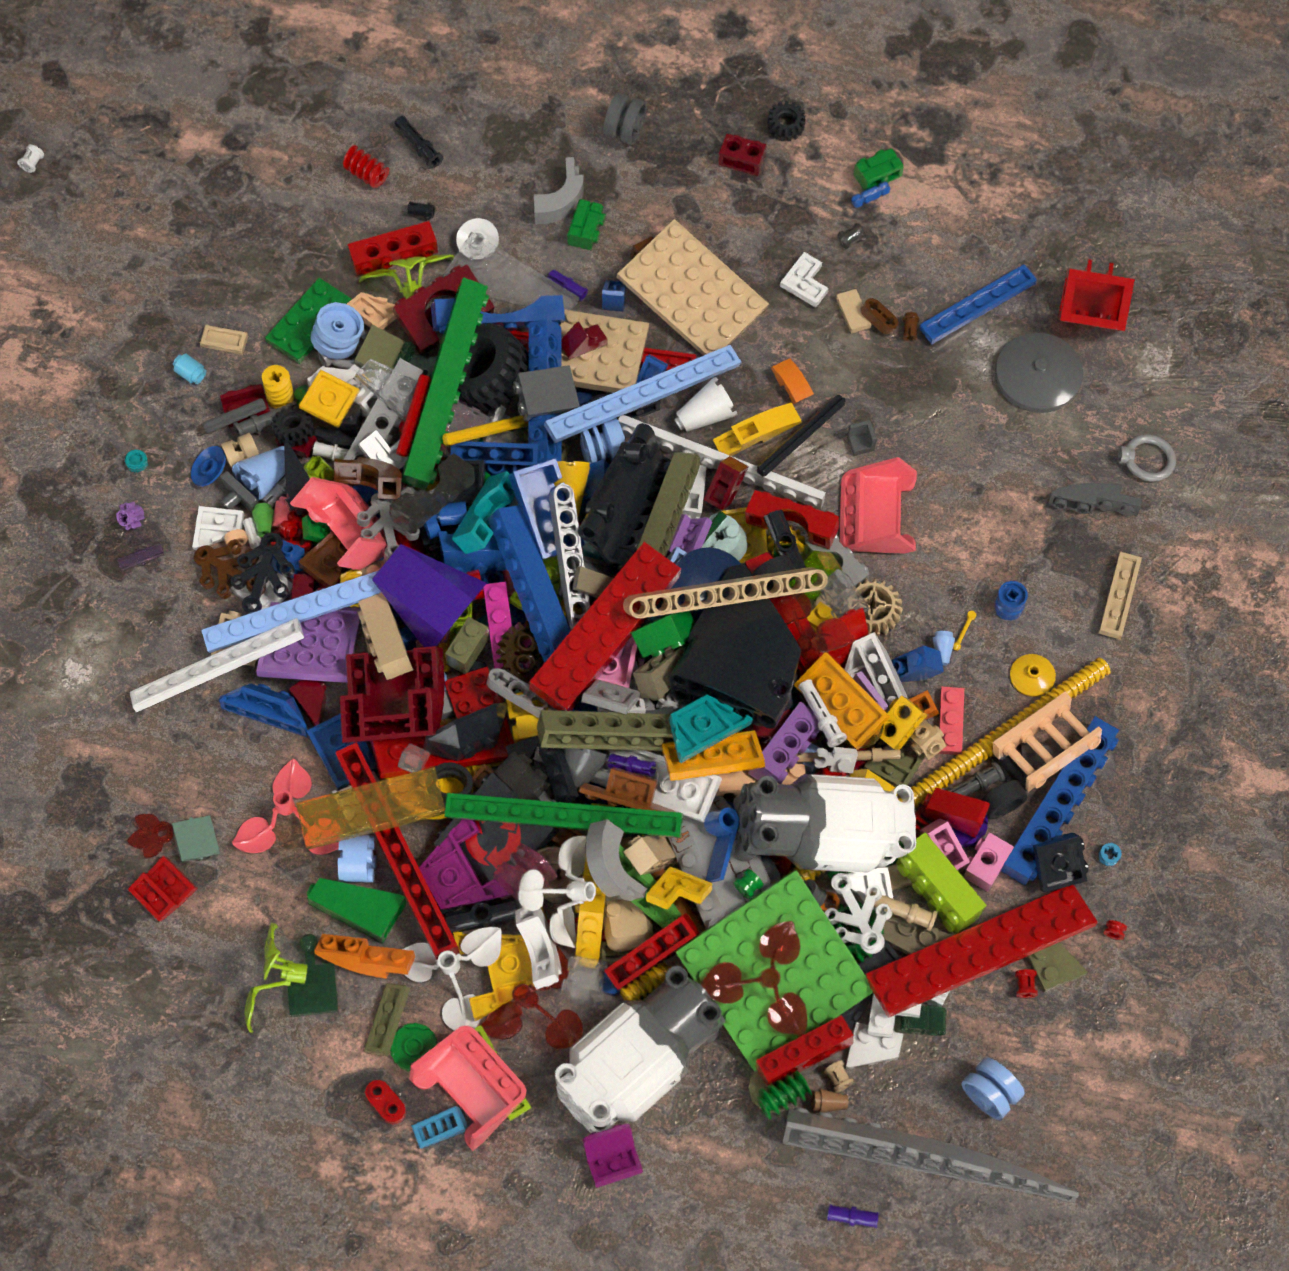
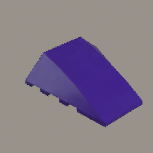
M402 544L399 545L372 579L423 647H437L445 634L487 584Z

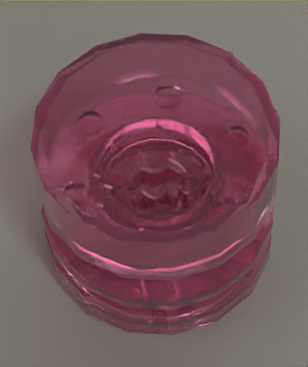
M522 843L516 847L518 854L512 852L509 855L515 866L503 862L493 873L495 880L518 902L520 881L526 871H539L543 877L544 889L549 887L547 880L553 882L557 878L556 872L548 861L537 851Z

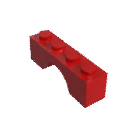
M754 490L745 510V521L747 524L767 530L764 516L775 510H782L786 521L796 522L806 530L810 544L830 550L839 529V516L830 511L824 512L815 509L807 504L795 503L788 498L773 496L769 492Z

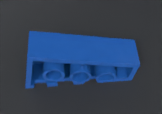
M438 531L442 563L464 573L479 569L480 575L507 570L494 534L484 549L465 554L453 541L452 537L454 534Z

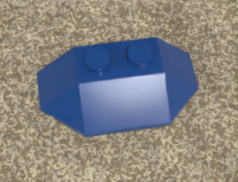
M465 441L451 445V461L484 460L486 461L485 471L490 476L505 471L511 474L538 464L539 444Z
M250 683L219 698L221 708L304 737L308 736L306 723L294 697L285 691L276 692L264 684L255 685Z

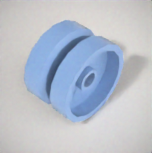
M337 302L327 304L317 314L311 331V342L320 354L328 358H347L357 348L364 330V321L361 315L347 304Z
M985 1057L977 1065V1073H970L962 1081L961 1085L967 1096L983 1112L996 1120H1002L1010 1111L1009 1104L1016 1105L1025 1095V1092L1019 1081L1010 1071L996 1060Z

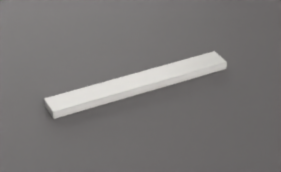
M295 618L131 691L130 697L135 712L141 711L303 639L304 635L299 620Z

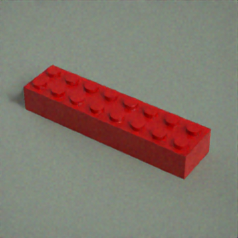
M643 542L530 680V690L557 711H572L582 699L583 693L600 677L632 637L631 632L639 628L647 619V617L635 618L627 614L623 608L625 599L634 594L671 589L680 578L681 568L649 544ZM662 597L655 601V607L660 603ZM636 601L633 604V612H637L640 609V601Z

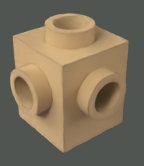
M925 719L909 738L912 742L910 746L918 756L923 754L928 760L947 745L942 739L944 734L937 725L932 727Z

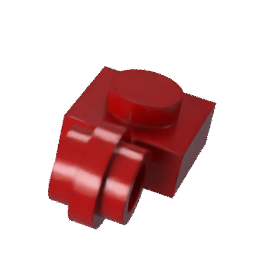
M295 511L289 513L288 520H284L279 526L281 535L285 538H293L297 534L298 528L302 529V518L308 515L309 512L298 517Z

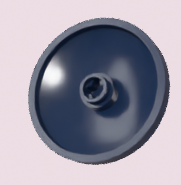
M705 547L693 550L683 555L675 563L681 568L680 578L671 589L721 581L729 567L741 563L728 552L718 548ZM706 590L700 594L701 602L707 599L708 593ZM684 594L678 597V605H682L685 602ZM705 608L689 611L695 624Z

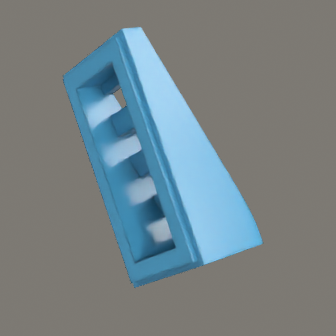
M454 1106L412 1125L418 1145L422 1149L465 1132L468 1126L461 1108ZM452 1116L455 1117L456 1123L458 1125L457 1127H454L451 1119ZM444 1119L447 1124L448 1131L444 1130L443 1124L441 1122ZM432 1124H436L439 1135H435ZM423 1127L427 1128L430 1139L426 1140Z

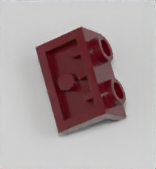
M262 384L249 385L244 389L231 390L220 395L224 413L258 399L264 400L266 409L254 415L260 416L270 411ZM250 416L237 421V423L249 419ZM233 423L229 424L228 427H234Z

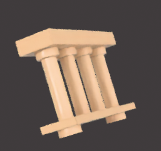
M1066 692L993 742V754L998 759L1004 755H1009L1027 774L1026 790L1028 792L1033 788L1041 787L1050 776L1088 749H1095L1101 742L1102 729L1097 727L1092 732H1089L1070 712L1071 697ZM1058 717L1064 718L1082 739L1071 745L1052 725V722ZM1040 730H1045L1064 751L1054 758L1039 743L1034 734ZM1021 743H1028L1046 764L1035 770L1016 750V747Z

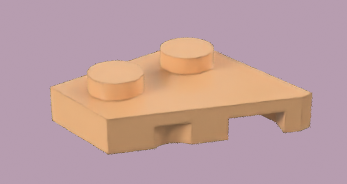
M361 292L347 303V305L353 307L361 315L364 323L370 328L374 325L383 330L396 319L393 314L395 304L388 303L386 298L373 297L370 294Z

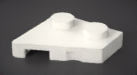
M856 1022L853 1045L850 1047L845 1069L850 1070L857 1066H869L881 1061L897 1060L903 1034L893 1031L892 1038L868 1035L869 1025Z

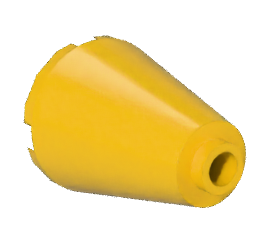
M557 461L562 479L555 482L554 485L556 487L564 482V484L569 485L573 489L577 517H579L590 463Z

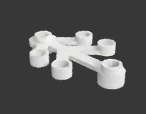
M845 873L836 874L832 878L831 885L838 894L843 895L853 915L838 912L834 908L827 909L825 915L829 919L831 914H836L833 919H829L832 925L840 922L860 928L862 934L848 932L844 927L837 928L838 934L845 933V936L841 938L844 943L849 941L861 944L862 949L866 953H878L882 950L885 943L881 932L885 921L891 918L892 910L887 904H880L876 909L877 917L872 929L868 921L875 902L882 897V891L877 885H870L866 890L867 896L861 910L851 891V879ZM847 883L845 887L840 888L841 884ZM872 891H878L876 895L871 896ZM882 910H888L886 914L881 915ZM872 940H877L874 945H869Z

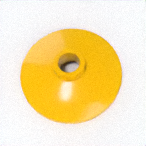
M1026 654L1015 660L1010 670V680L1014 688L1021 694L1029 697H1039L1046 694L1052 689L1056 679L1055 669L1050 661L1037 654ZM1030 670H1036L1038 674L1033 675Z

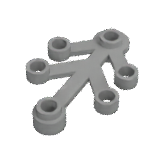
M378 493L371 497L372 506L367 511H361L357 514V524L366 527L370 524V519L377 513H380V518L370 528L363 529L360 537L374 539L383 529L387 543L384 560L387 561L399 547L396 544L393 529L402 533L411 541L418 539L420 530L415 525L406 526L391 517L389 513L391 512L401 517L404 523L409 524L415 520L416 513L413 509H402L393 503V499H379Z

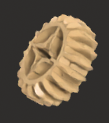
M865 578L863 584L859 582L857 588L852 587L851 593H844V600L841 603L843 608L841 614L843 616L851 609L858 610L863 608L868 633L875 632L878 637L881 631L886 635L889 629L893 630L896 625L895 623L900 621L899 615L902 614V607H900L902 600L897 599L899 596L898 591L892 592V585L885 587V580L879 584L876 578L870 583ZM869 595L867 598H860L862 596ZM871 601H873V606H872V607H874L872 614L870 613V612H871V609H870ZM877 617H884L880 620L874 621V619Z

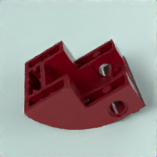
M431 646L413 648V650L407 651L413 670L389 680L386 679L383 672H378L374 660L378 659L377 656L373 657L368 652L346 654L348 695L340 696L342 743L435 735L441 723L444 707L443 648Z

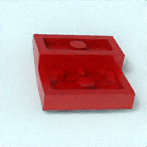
M162 856L148 873L143 872L128 888L133 896L159 922L172 914L198 889L166 856Z

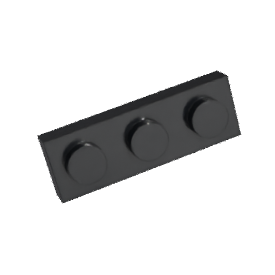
M539 743L537 745L539 754L541 755L556 802L572 803L579 795L563 749L541 748Z

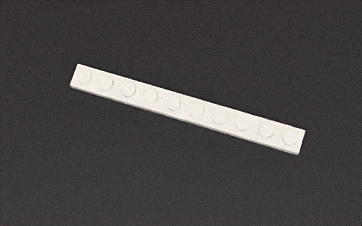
M625 415L620 416L618 419L624 436L629 438L636 426L644 423ZM651 426L656 440L659 441V448L664 452L697 453L702 465L716 470L720 462L729 457V455ZM737 459L749 466L743 479L745 483L761 486L768 492L779 493L785 498L797 500L821 510L826 492L774 472H770L765 477H762L757 473L756 465Z

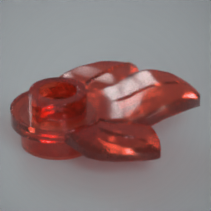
M153 814L135 816V821L139 829L127 839V842L134 848L143 849L145 858L154 857L162 851L164 844L172 840L174 836L172 825L165 821H159ZM160 831H166L165 836H158Z

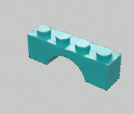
M508 471L488 477L454 533L453 541L465 554L486 547L494 533L488 527V518L498 508L505 507L515 498L508 477L510 475Z

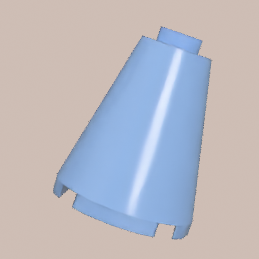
M284 446L238 461L232 467L234 478L238 482L240 481L258 501L263 499L285 475Z

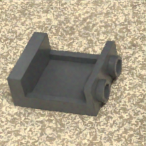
M570 365L518 373L513 382L515 395L518 394L520 401L518 402V411L520 415H523L525 422L529 421L531 417L568 412L580 407Z

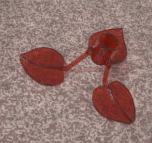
M804 593L785 595L775 607L786 625L795 622L801 635L797 643L801 648V656L806 662L817 660L820 652L836 650L855 642L845 623L837 618L823 621L818 625L817 633H813L812 638L807 637L798 620L808 617L812 608L809 598Z
M786 921L768 929L760 939L759 951L763 957L771 958L770 968L762 970L756 978L741 980V970L733 963L723 962L717 964L709 971L701 982V986L706 990L711 999L724 1004L737 1002L743 997V984L759 982L764 988H772L777 1002L771 1004L768 1008L767 1019L769 1024L778 1032L803 1036L808 1022L807 1010L803 1000L792 992L786 993L782 998L779 997L778 993L779 988L777 985L780 982L781 976L775 969V961L781 965H787L794 962L800 953V940L794 923Z
M558 946L556 948L562 974H559V981L536 989L531 984L517 985L512 992L515 1002L509 1001L494 1010L481 1024L487 1035L500 1040L513 1038L523 1027V1022L520 1018L523 1015L522 1007L525 1009L535 1007L552 1021L545 1031V1039L551 1047L566 1049L572 1047L582 1038L583 1024L580 1017L574 1011L564 1009L554 1018L538 1004V994L535 991L547 992L550 990V987L560 989L571 977V964Z

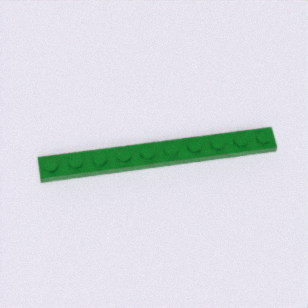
M447 793L444 815L446 818L581 830H589L590 824L607 819L623 830V833L681 838L683 813L456 793Z

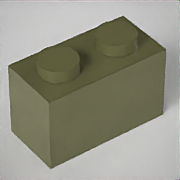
M468 617L445 653L446 665L463 674L468 673L490 638L489 628Z

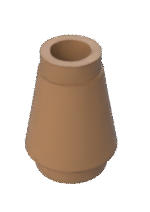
M823 1089L813 1091L811 1096L812 1111L825 1113L842 1109L847 1110L848 1096Z

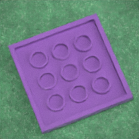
M271 602L270 607H271V606H274V605H277V604H280V603H279V602ZM345 607L301 622L304 638L260 657L256 670L257 677L347 683L346 654H355L361 621L358 611H361V608Z

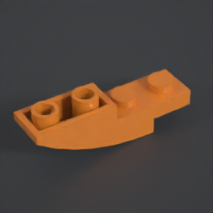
M322 934L314 950L316 955L337 966L360 974L387 979L389 973L408 975L415 959L413 950L370 946L365 938Z

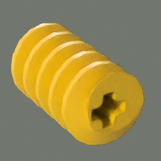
M280 365L267 367L262 373V382L268 404L272 408L277 409L293 402L294 392L289 372Z

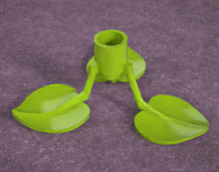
M443 254L429 257H410L406 260L398 259L389 262L390 265L405 267L408 281L403 282L404 286H402L396 274V269H381L369 272L360 277L359 283L366 278L384 275L391 276L395 279L399 291L403 292V297L407 299L414 295L413 292L422 287V274L425 265L442 259L455 262L454 255ZM420 263L418 282L416 284V280H411L410 270L415 264Z
M276 923L270 924L265 941L263 979H267L272 967L281 969L280 978H284V981L250 988L245 1003V1021L249 1032L252 1033L253 1030L250 1022L258 991L283 985L290 986L291 982L304 984L306 980L307 964L293 963V961L278 957L281 952L274 943V931L278 927ZM275 960H276V961H278V962H280V963H283V964H282V965H279V964H275L274 962H275Z

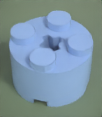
M340 836L338 850H340V858H338V877L341 880L340 882H374V869L377 867V856L373 855V850L376 847L375 836Z

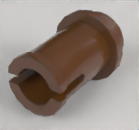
M907 312L902 319L904 322L903 339L910 341L911 333L912 341L917 339V323L920 321V318L915 312Z

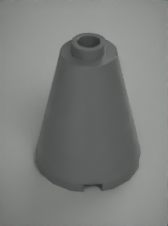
M563 748L578 795L580 794V787L584 783L588 784L608 760L611 754L609 750Z

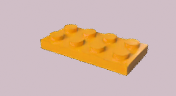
M827 652L793 684L801 692L798 688L799 685L806 680H812L830 715H834L837 718L840 730L847 735V740L857 750L891 717Z
M755 730L735 733L682 763L678 760L674 742L662 744V753L670 781L765 767V759Z

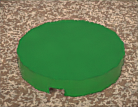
M409 1023L396 1031L390 1054L397 1066L402 1070L410 1072L411 1065L438 1044V1040L426 1025Z

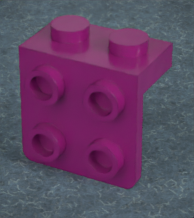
M618 1124L611 1129L593 1132L583 1138L587 1163L596 1188L643 1173L642 1165L635 1149L630 1124Z

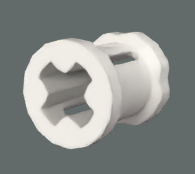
M28 145L25 155L17 161V164L24 171L32 173L36 170L35 166L39 159H43L44 153L37 146Z

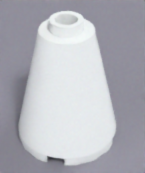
M717 377L711 379L676 412L677 418L674 420L680 430L692 431L738 415L737 411H731L734 405L721 384L716 385Z

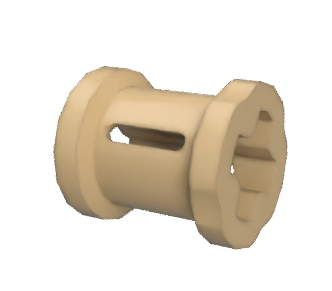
M842 1060L831 1064L823 1071L825 1075H829L835 1086L834 1091L836 1093L847 1089L854 1083V1080L849 1078Z

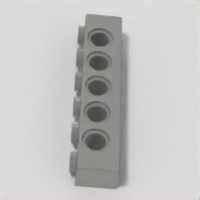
M401 358L399 359L344 460H356L358 457L368 458L358 444L376 430L389 446L393 438L391 432L394 427H399L400 422L404 418L401 415L403 410L410 408L413 398L412 394L415 391L419 376L423 374V370ZM405 382L408 384L409 389L400 391L397 385ZM390 401H395L399 407L396 410H389L386 404ZM384 420L388 423V427L379 429L376 427V422Z

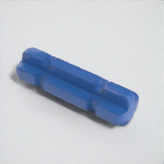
M882 182L878 184V187L873 186L862 191L861 195L858 193L852 196L851 203L855 208H858L863 203L867 204L879 198L880 195L884 196L890 193V186L887 182Z

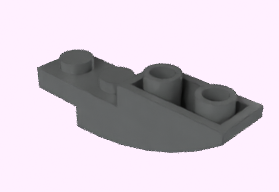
M1083 483L1053 490L1048 505L1058 509L1075 510L1080 514H1092L1094 507H1098L1103 511H1116L1125 516H1137L1141 508L1142 498L1121 494L1122 486Z

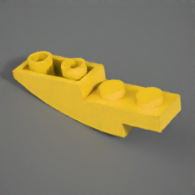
M788 403L759 413L732 426V430L713 439V442L719 452L733 456L760 441L766 442L802 423V420L793 404Z

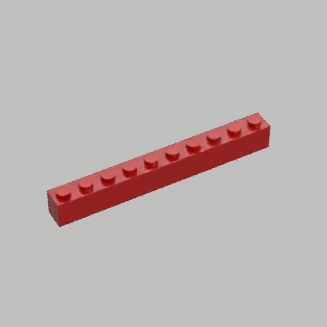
M357 742L335 752L338 762L435 959L437 960L444 951H452L455 955L459 954L458 945Z

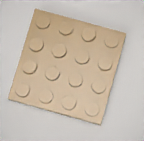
M564 309L565 321L560 324L561 339L578 321L584 329L598 324L608 339L607 345L571 360H568L561 349V366L570 365L575 387L614 393L636 384L649 331V323Z

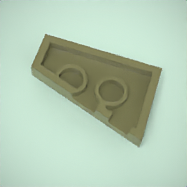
M1060 942L1027 956L1032 969L1037 971L1036 977L1043 992L1088 974V971Z

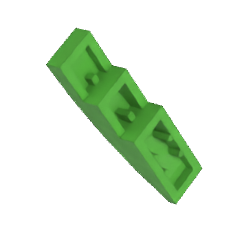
M620 845L619 858L624 871L646 887L647 894L657 881L650 873L640 875L625 855L624 851L626 849ZM646 894L645 897L631 901L663 929L682 916L674 903L666 910L647 902Z

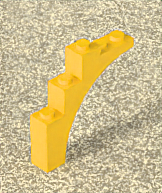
M592 803V805H597V806L615 807V806H612V805H604V804H595V803ZM585 857L583 878L585 882L594 883L596 894L592 901H584L583 904H580L575 961L599 964L606 895L595 883L588 867L587 858Z

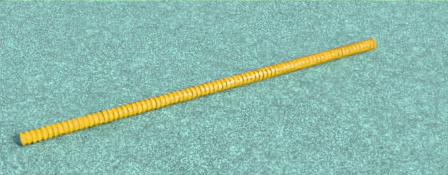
M1097 657L1095 661L1090 662V665L1080 669L1079 673H1074L1073 677L1070 676L1068 681L1064 680L1062 684L1057 685L1051 692L1041 696L1040 700H1035L1034 704L1031 703L1029 708L1025 707L1023 711L1018 712V716L1014 715L1012 719L1002 723L1001 727L991 731L990 735H985L984 739H979L978 743L975 742L973 747L969 746L967 751L963 750L961 754L956 755V759L952 758L950 763L946 762L944 766H940L939 771L935 770L933 775L929 774L927 778L921 780L922 782H917L916 787H910L914 794V808H918L919 804H923L927 794H933L935 788L946 789L948 784H953L954 780L957 781L959 779V776L963 777L965 772L969 773L971 768H976V764L980 765L982 760L986 761L988 757H992L993 742L1062 693L1066 692L1071 697V700L1072 698L1075 699L1077 694H1082L1083 691L1088 690V687L1098 683L1099 679H1103L1105 675L1108 676L1110 674L1108 663L1104 659ZM899 795V798H897V799H898L900 802H902V798H901V796ZM794 868L803 881L809 879L814 881L815 876L819 877L821 872H826L824 870ZM658 962L656 967L652 966L650 968L651 971L646 970L644 972L645 975H639L638 980L633 979L632 984L628 983L626 988H620L621 996L624 1000H641V997L646 998L647 993L651 994L653 989H656L665 981L666 973L671 967L667 966L664 962Z

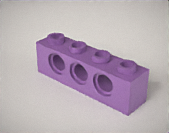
M802 702L797 705L763 750L765 767L750 770L748 772L749 775L756 780L763 776H772L779 784L784 781L788 775V772L785 770L788 767L792 769L799 760V757L796 755L799 752L804 754L811 744L808 739L810 737L815 739L820 732L818 720L812 709Z

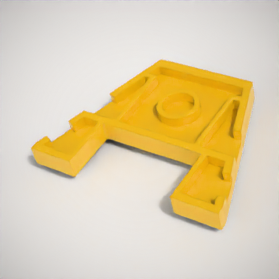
M454 932L459 954L463 955L465 953L461 949V943L468 934ZM502 934L500 955L493 964L487 966L493 992L469 998L474 1021L480 1020L534 986L531 959L522 935Z

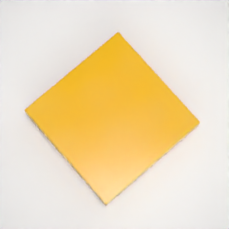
M320 369L299 404V408L339 428L358 396L360 389Z

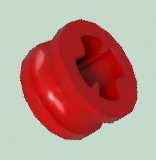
M1108 920L1106 922L1108 928L1104 929V935L1115 940H1124L1125 934L1123 932L1127 930V926L1119 921Z

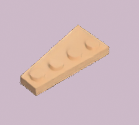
M796 763L792 769L788 767L785 770L788 772V775L781 784L790 785L801 775L806 774L805 765ZM750 770L715 774L722 778L716 796H724L725 793L739 795L743 784L755 783L757 780L748 774Z

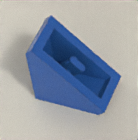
M605 281L602 290V310L624 312L627 287L621 281Z

